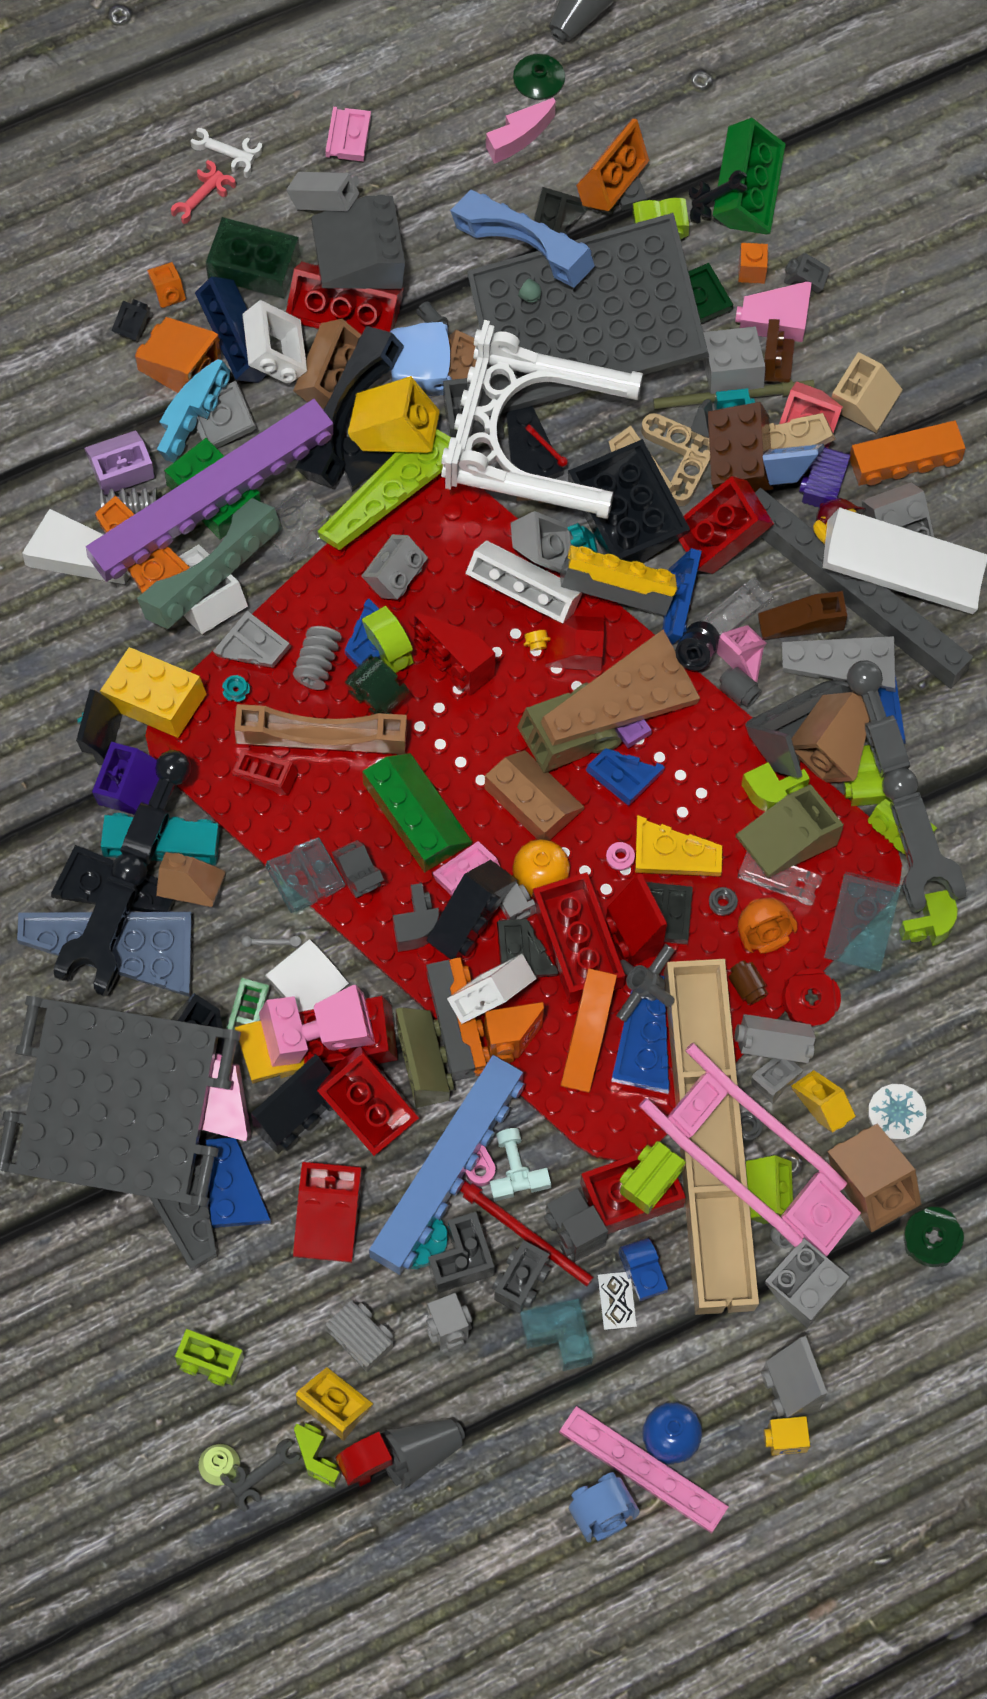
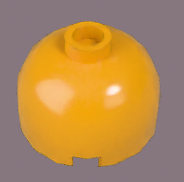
M539 839L530 841L521 847L514 858L512 872L513 877L517 879L518 886L523 884L529 896L532 897L534 888L568 878L570 866L566 853L559 845L549 840Z

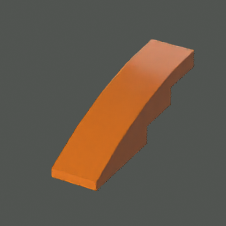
M588 968L572 1031L561 1087L589 1093L617 975Z

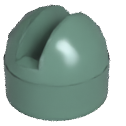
M529 278L521 287L518 297L530 303L536 302L541 296V288L537 282Z

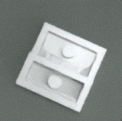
M310 939L265 974V977L282 998L295 996L298 1012L314 1009L316 1003L338 993L349 984Z

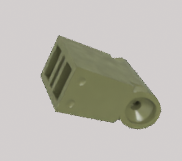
M588 682L577 687L571 694L566 693L527 707L522 715L517 728L543 773L585 757L591 752L601 753L605 748L612 750L621 744L622 740L615 728L552 746L541 724V720L546 714L588 685Z

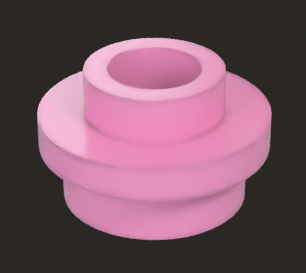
M623 842L612 844L606 853L607 863L616 870L628 869L632 866L635 859L633 848ZM617 852H623L625 853L626 857L623 859H619L616 857L615 854Z

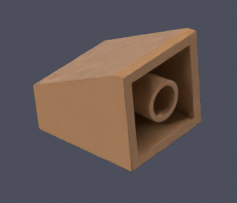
M855 692L822 695L791 739L799 759L817 777L825 782L854 781L857 777L866 738L865 723H868L870 720L862 696Z
M878 1123L862 1130L849 1140L835 1145L828 1151L830 1166L847 1182L844 1190L853 1205L861 1212L860 1216L871 1232L921 1205L915 1168Z

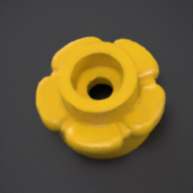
M546 630L533 631L524 635L526 640L524 646L530 647L531 651L547 648L546 643L551 638L547 637Z

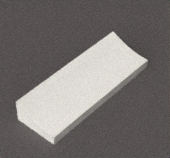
M838 508L827 520L823 568L970 614H974L978 610L980 589L987 564V554L843 508Z

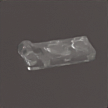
M754 577L700 621L712 624L721 636L724 632L740 627L760 609L768 606L774 599V596L768 590L764 591L760 587L761 583ZM753 594L756 599L753 601L748 595Z
M748 851L737 877L797 899L805 905H813L816 898L814 892L816 888L820 887L822 882L820 875L797 866H792L768 878ZM798 880L805 883L804 889L796 886Z

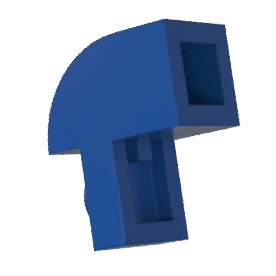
M649 1238L619 1247V1256L628 1279H631L639 1302L668 1292V1287L658 1262L657 1252Z

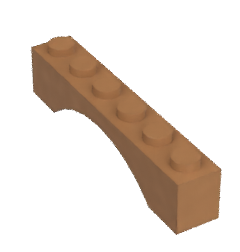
M237 704L234 731L236 744L405 754L407 715L378 713L358 718L322 719L293 715L266 706Z

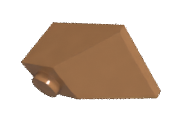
M166 852L159 867L156 896L213 907L226 871L193 857L184 856L180 853Z

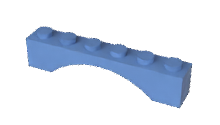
M470 190L450 210L456 228L475 238L488 236L518 239L535 247L548 260L554 278L573 288L594 268L591 250L586 244L578 243L570 239L566 234L558 233L550 229L546 224L530 219L524 213L515 212L506 204H499L491 200L486 194H479Z

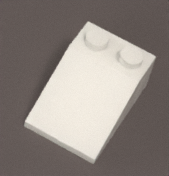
M198 544L178 557L191 568L210 554ZM230 574L184 615L185 618L203 634L248 607L239 581Z

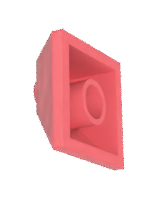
M796 382L790 390L779 424L788 423L791 419L823 413L834 434L843 406L822 390ZM830 443L824 445V447L829 448Z

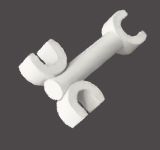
M197 128V136L203 138V140L191 139V147L193 149L201 151L208 148L234 158L231 163L232 173H235L238 167H245L244 177L248 178L250 176L251 165L254 159L262 154V143L259 142L255 149H249L250 139L246 138L242 143L243 150L209 138V134L205 129Z

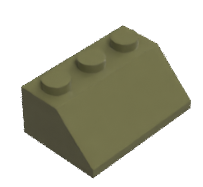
M397 1008L396 1027L415 1108L450 1101V1091L454 1090L451 1073L445 1074L443 1064L448 1063L444 1046L439 1047L437 1037L441 1036L438 1019L432 1020L429 1010Z

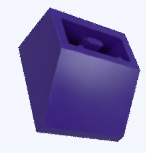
M111 742L92 790L98 805L135 815L141 802L149 804L159 781L155 771L157 760L137 748Z

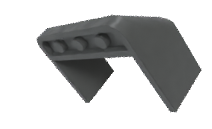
M837 680L820 683L746 722L745 726L749 737L766 761L769 762L773 771L796 778L803 776L799 766V756L795 753L791 739L822 695L853 692L848 683Z

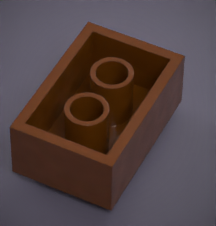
M761 402L708 411L711 485L714 489L718 488L731 476L747 480L754 492L759 488L764 491L773 489V485L769 484L763 462V454L771 449L769 415Z

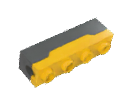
M570 545L568 555L560 571V582L563 588L666 616L677 590L675 574L666 569L660 568L657 570L647 567L638 561L629 562L619 559L613 554L604 555L593 552L590 548L584 546L575 547Z

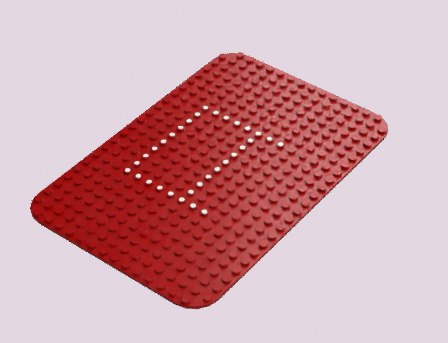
M442 472L341 550L327 543L252 613V615L291 645L290 649L274 668L217 657L212 651L190 671L200 676L207 694L180 736L177 738L147 725L145 734L149 755L156 760L162 753L169 750L180 751L189 758L191 763L190 776L184 783L176 785L177 788L424 1010H429L434 1019H437L426 974V965L445 960L450 961L451 959L430 943L417 949L398 952L393 927V915L414 912L411 899V885L422 883L424 893L429 892L432 909L438 908L440 917L451 895L435 880L433 872L478 841L497 858L500 867L513 876V863L518 851L528 842L538 839L484 788L485 775L505 757L524 750L535 759L517 728L527 707L566 693L571 694L577 687L583 683L592 682L655 636L654 633L617 602L582 593L572 616L604 618L601 671L545 667L547 648L531 651L530 647L524 646L526 642L524 635L533 631L546 630L548 636L549 616L465 573L474 550L486 540L560 577V573L534 563L512 547L511 522L518 518L481 488L457 484V487L452 486L451 490L446 489L445 478L441 477ZM392 534L408 535L428 557L422 565L420 573L413 577L407 586L406 592L398 599L381 598L362 577V574ZM367 599H370L379 609L386 606L403 627L413 648L410 652L414 663L391 676L384 670L381 659L363 673L345 655V648L354 633V627L357 620L360 619ZM418 612L477 633L496 653L495 676L470 696L464 690H458L452 683L451 676L445 670H439L432 660L433 657L427 651H421L414 641V615ZM314 626L334 629L342 636L341 641L336 642L339 645L338 650L332 651L336 656L333 661H329L332 664V668L326 671L329 674L328 680H321L326 684L322 690L308 688L299 683L293 676L294 668L297 667V659L300 657V650L303 648V641L307 638L306 632L310 627ZM684 668L700 697L698 703L644 719L652 730L651 735L629 748L621 741L619 746L612 749L622 755L640 758L639 762L653 766H656V763L662 764L665 767L663 773L628 806L586 771L587 765L600 753L591 752L585 757L548 771L584 806V810L549 841L559 845L566 853L570 866L568 878L588 872L604 919L606 918L607 907L637 875L641 874L635 872L637 815L647 818V821L654 824L672 827L671 830L679 833L691 834L722 845L721 876L642 873L646 882L693 887L688 943L664 942L663 947L667 944L675 950L668 962L725 959L736 1064L744 1056L740 1051L738 1042L734 1038L737 1024L741 1025L743 1015L779 1019L786 1012L782 1002V992L786 980L795 973L808 968L825 971L889 904L900 885L902 862L899 852L893 843H890L889 839H885L884 835L877 832L872 827V824H868L869 816L858 806H851V800L845 799V796L829 782H825L817 777L800 760V769H805L810 778L808 785L811 784L844 826L836 846L768 878L736 837L738 832L766 812L751 802L741 785L745 773L768 763L749 737L745 726L746 722L753 717L700 672ZM233 675L243 677L250 686L249 694H246V698L240 702L229 701L223 695L224 689L222 685L228 677ZM237 704L266 706L293 715L322 719L358 718L378 713L407 715L405 754H412L467 833L472 844L424 873L363 784V770L387 756L402 754L236 744L234 730ZM242 749L293 763L298 770V774L289 794L277 793L234 776L232 771ZM250 759V762L245 771H250V768L254 760ZM264 764L260 765L257 775L260 774ZM274 768L271 769L268 778H271ZM775 772L779 781L789 776ZM356 840L364 844L372 865L380 870L384 879L380 882L381 886L357 898L348 888L332 854L333 851ZM614 843H626L634 850V862L626 870L613 869L607 863V850ZM617 852L615 854L616 857L619 859H623L626 857L625 853L623 852ZM720 887L731 889L736 894L738 900L736 909L731 914L725 916L714 913L709 906L710 894ZM774 898L783 902L797 921L796 932L794 933L792 930L788 935L790 940L777 950L760 953L758 949H752L753 953L749 952L744 947L738 932V919L742 911L750 902L756 899ZM725 899L718 900V904L721 906L728 904ZM500 906L490 918L486 928L474 941L476 945L471 953L466 957L464 955L460 957L462 966H468L471 981L480 974L500 965L497 922L499 920H507ZM535 913L526 919L533 928L536 938L544 946L545 952L554 966L555 964L542 927ZM610 934V935H611V938H612V940H613L615 949H616V951H617L619 960H620V961H621V960H626V961L628 962L627 958H626V959H622V957L620 956V954H619V952H618V949H617L616 944L619 943V942H618V940H617L615 934ZM658 955L633 966L642 965L649 968ZM744 960L747 964L750 962L754 963L767 985L768 995L752 1005H748L746 1000L742 1001L728 978L732 973L730 969ZM666 965L663 967L659 975L664 976V969ZM559 975L536 977L533 982L508 1001L491 1009L496 1010L543 1002L544 1013L541 1029L520 1057L508 1063L523 1072L522 1083L525 1086L520 1096L576 1147L595 1158L618 1161L642 1152L647 1145L653 1147L657 1141L661 1142L668 1134L639 1105L645 1098H648L666 1117L676 1107L667 1006L665 1014L669 1094L611 1082L624 1021L616 1015L631 995V989L628 988L626 983L627 975H625L624 987L613 991L590 1091L587 1093L561 1087L580 1001L568 1003ZM483 1013V1014H481V1015L475 1017V1020L481 1019L482 1026H483V1031H484L485 1013ZM485 1032L484 1036L480 1037L482 1047L487 1046Z

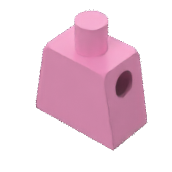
M356 984L314 1005L316 1021L302 1025L303 1034L307 1041L321 1038L322 1043L329 1050L376 1044L365 996Z

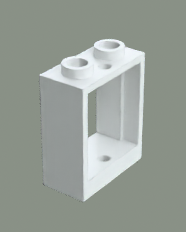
M259 300L243 313L249 366L289 385L307 372L301 319L262 300ZM269 335L281 340L283 354L271 349Z
M520 954L480 974L448 997L447 1000L459 1021L463 1024L505 1003L533 982L536 977L523 954Z

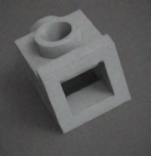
M515 882L499 905L507 920L526 919L536 913L535 902L533 899L530 900L523 884L518 886L517 882Z

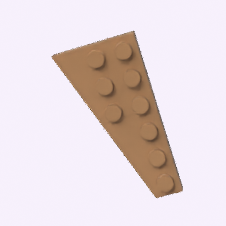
M663 629L546 714L541 720V724L552 746L695 705L700 697L684 667L678 662L675 650Z

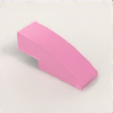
M554 98L506 115L504 127L486 133V149L494 164L524 149L547 128L555 117L556 101Z

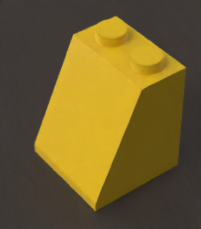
M412 376L357 393L348 435L362 451L428 453L433 448L440 410Z

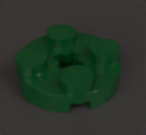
M928 1207L912 1215L906 1224L903 1235L906 1253L924 1266H947L957 1257L964 1242V1232L956 1221L957 1218L950 1211L940 1207ZM932 1230L938 1231L937 1236L942 1238L941 1242L930 1243L929 1239L926 1238V1233L931 1234Z

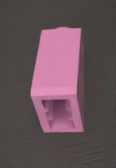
M803 282L744 296L743 307L737 306L735 322L740 323V328L756 326L758 336L767 337L769 319H780L779 331H784V339L803 342L812 282Z
M216 1053L211 1078H218L222 1054ZM232 1063L229 1081H232L230 1090L209 1087L201 1130L249 1141L251 1129L240 1065Z

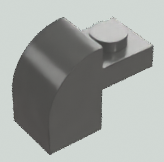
M356 840L332 852L348 888L356 898L381 886L380 882L384 880L378 868L372 865L364 844Z
M422 883L411 885V899L414 912L393 915V927L398 952L417 949L428 944L426 940L439 919V909H432L429 892L424 893Z

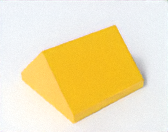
M328 1367L323 1369L296 1393L297 1404L343 1441L373 1405L372 1402Z

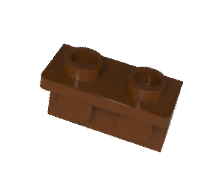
M769 319L764 359V381L788 383L791 381L795 341L793 339H784V331H779L780 319Z

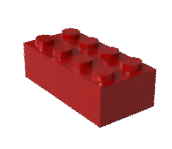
M588 872L534 888L532 899L536 905V914L554 964L558 969V975L568 1003L580 1001L588 968L617 975L614 990L624 987L625 973Z

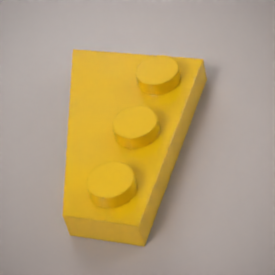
M637 815L636 873L721 876L722 845L691 834L679 833L671 830L672 827L654 824L647 821V818Z

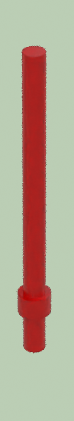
M464 1180L460 1192L464 1194V1199L471 1204L475 1202L526 1242L549 1253L550 1260L588 1287L594 1279L593 1276L482 1194L483 1190L474 1183L470 1185Z

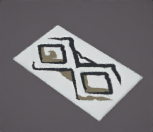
M626 1272L598 1275L604 1330L637 1327L631 1279H628Z

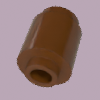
M744 960L730 969L732 973L728 978L742 1001L746 1000L748 1005H752L768 995L767 985L753 962L747 964Z

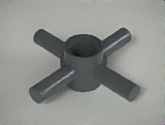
M665 944L649 968L642 965L634 967L626 960L620 961L624 973L627 975V986L633 992L616 1015L618 1018L626 1022L642 998L650 1001L658 999L667 1007L674 1003V997L664 990L665 981L659 976V973L675 951L672 947Z

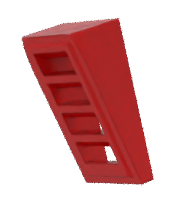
M242 749L232 774L269 790L288 795L298 770L291 762ZM250 759L254 760L250 768V771H245L250 762ZM264 764L260 774L257 775L260 765ZM274 768L271 778H268L271 769Z

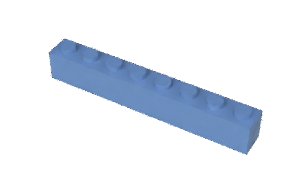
M492 1055L370 1247L369 1254L371 1259L398 1275H401L405 1268L409 1270L418 1255L415 1251L420 1243L425 1245L433 1232V1229H431L432 1224L436 1219L441 1220L449 1206L446 1202L451 1194L456 1196L464 1183V1180L461 1178L466 1170L471 1172L477 1164L479 1156L476 1154L481 1146L487 1147L495 1133L492 1131L497 1121L500 1123L504 1121L510 1110L507 1105L512 1098L517 1099L523 1091L525 1084L522 1083V1071Z

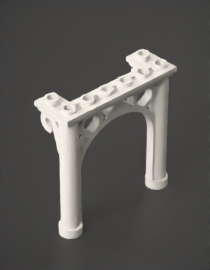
M484 320L482 330L477 329L475 334L474 346L476 347L473 359L477 361L475 367L470 366L467 378V382L470 383L469 391L464 390L462 394L461 406H464L462 414H457L454 429L458 430L456 438L451 437L449 447L444 449L441 464H443L441 477L445 478V488L451 490L452 486L457 487V484H463L597 514L596 517L608 519L613 499L612 491L538 476L518 469L505 457L500 448L497 438V423L502 409L515 393L531 384L556 382L638 400L643 373L635 371L627 373L535 353L519 347L520 341L518 337L511 333H494V326L490 325V321ZM513 370L527 373V375L516 379ZM503 374L509 379L510 385L502 390H495L490 386L491 378L494 375ZM484 389L486 395L492 401L488 405L479 406ZM474 421H479L483 425L485 432L475 433L471 436ZM484 442L490 446L492 452L486 457L482 453L472 451L473 446L476 443ZM497 461L503 470L490 465Z

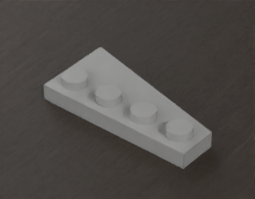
M894 636L782 642L783 672L814 678L825 677L845 682L847 681L848 670L854 663L868 660L875 663L882 672L883 681L881 688H886V691L896 692Z

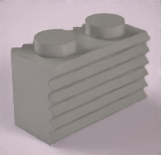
M351 1300L326 1323V1331L368 1373L393 1349V1342L391 1341L393 1335L383 1324L377 1326L370 1319L373 1315L362 1303L357 1306Z

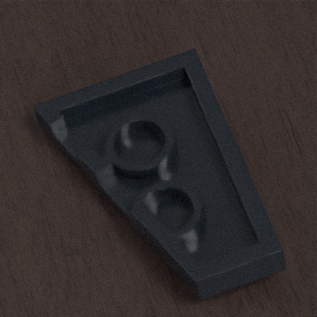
M533 406L506 412L510 462L518 469L530 474L552 479L563 476L564 470L558 465V460L525 429L530 424L552 447Z

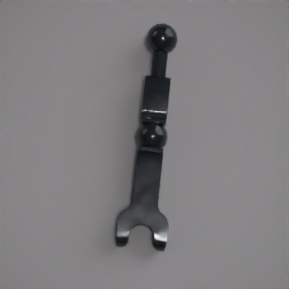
M177 750L164 752L157 759L155 771L159 781L149 804L141 802L138 806L120 849L122 854L117 856L112 863L111 876L109 875L83 934L62 946L54 966L55 978L66 981L70 979L78 966L87 964L97 969L93 983L96 993L107 996L112 989L119 973L113 950L138 892L136 887L146 878L147 865L150 864L168 823L169 812L164 809L174 786L184 783L190 776V760L184 753Z

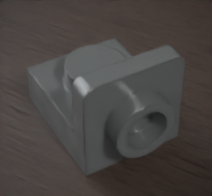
M804 252L788 262L785 268L787 274L784 283L789 285L795 280L799 283L812 282L811 290L819 293L824 288L830 267Z

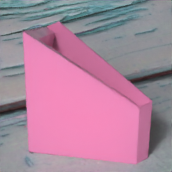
M748 625L721 634L717 654L733 669L736 667L740 668L757 682L763 650L767 643Z

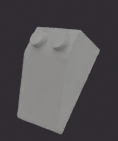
M804 1336L767 1360L764 1365L765 1371L761 1372L765 1387L767 1389L771 1388L775 1399L772 1400L775 1414L777 1417L782 1416V1419L807 1417L818 1413L827 1395V1390L808 1340Z

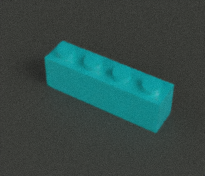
M124 813L104 815L101 850L104 857L117 858V856L122 854L120 849L133 817H129ZM180 817L169 818L151 861H162L165 853L168 852L180 853L207 864L216 865L220 837L218 823L207 819L193 822L186 821Z

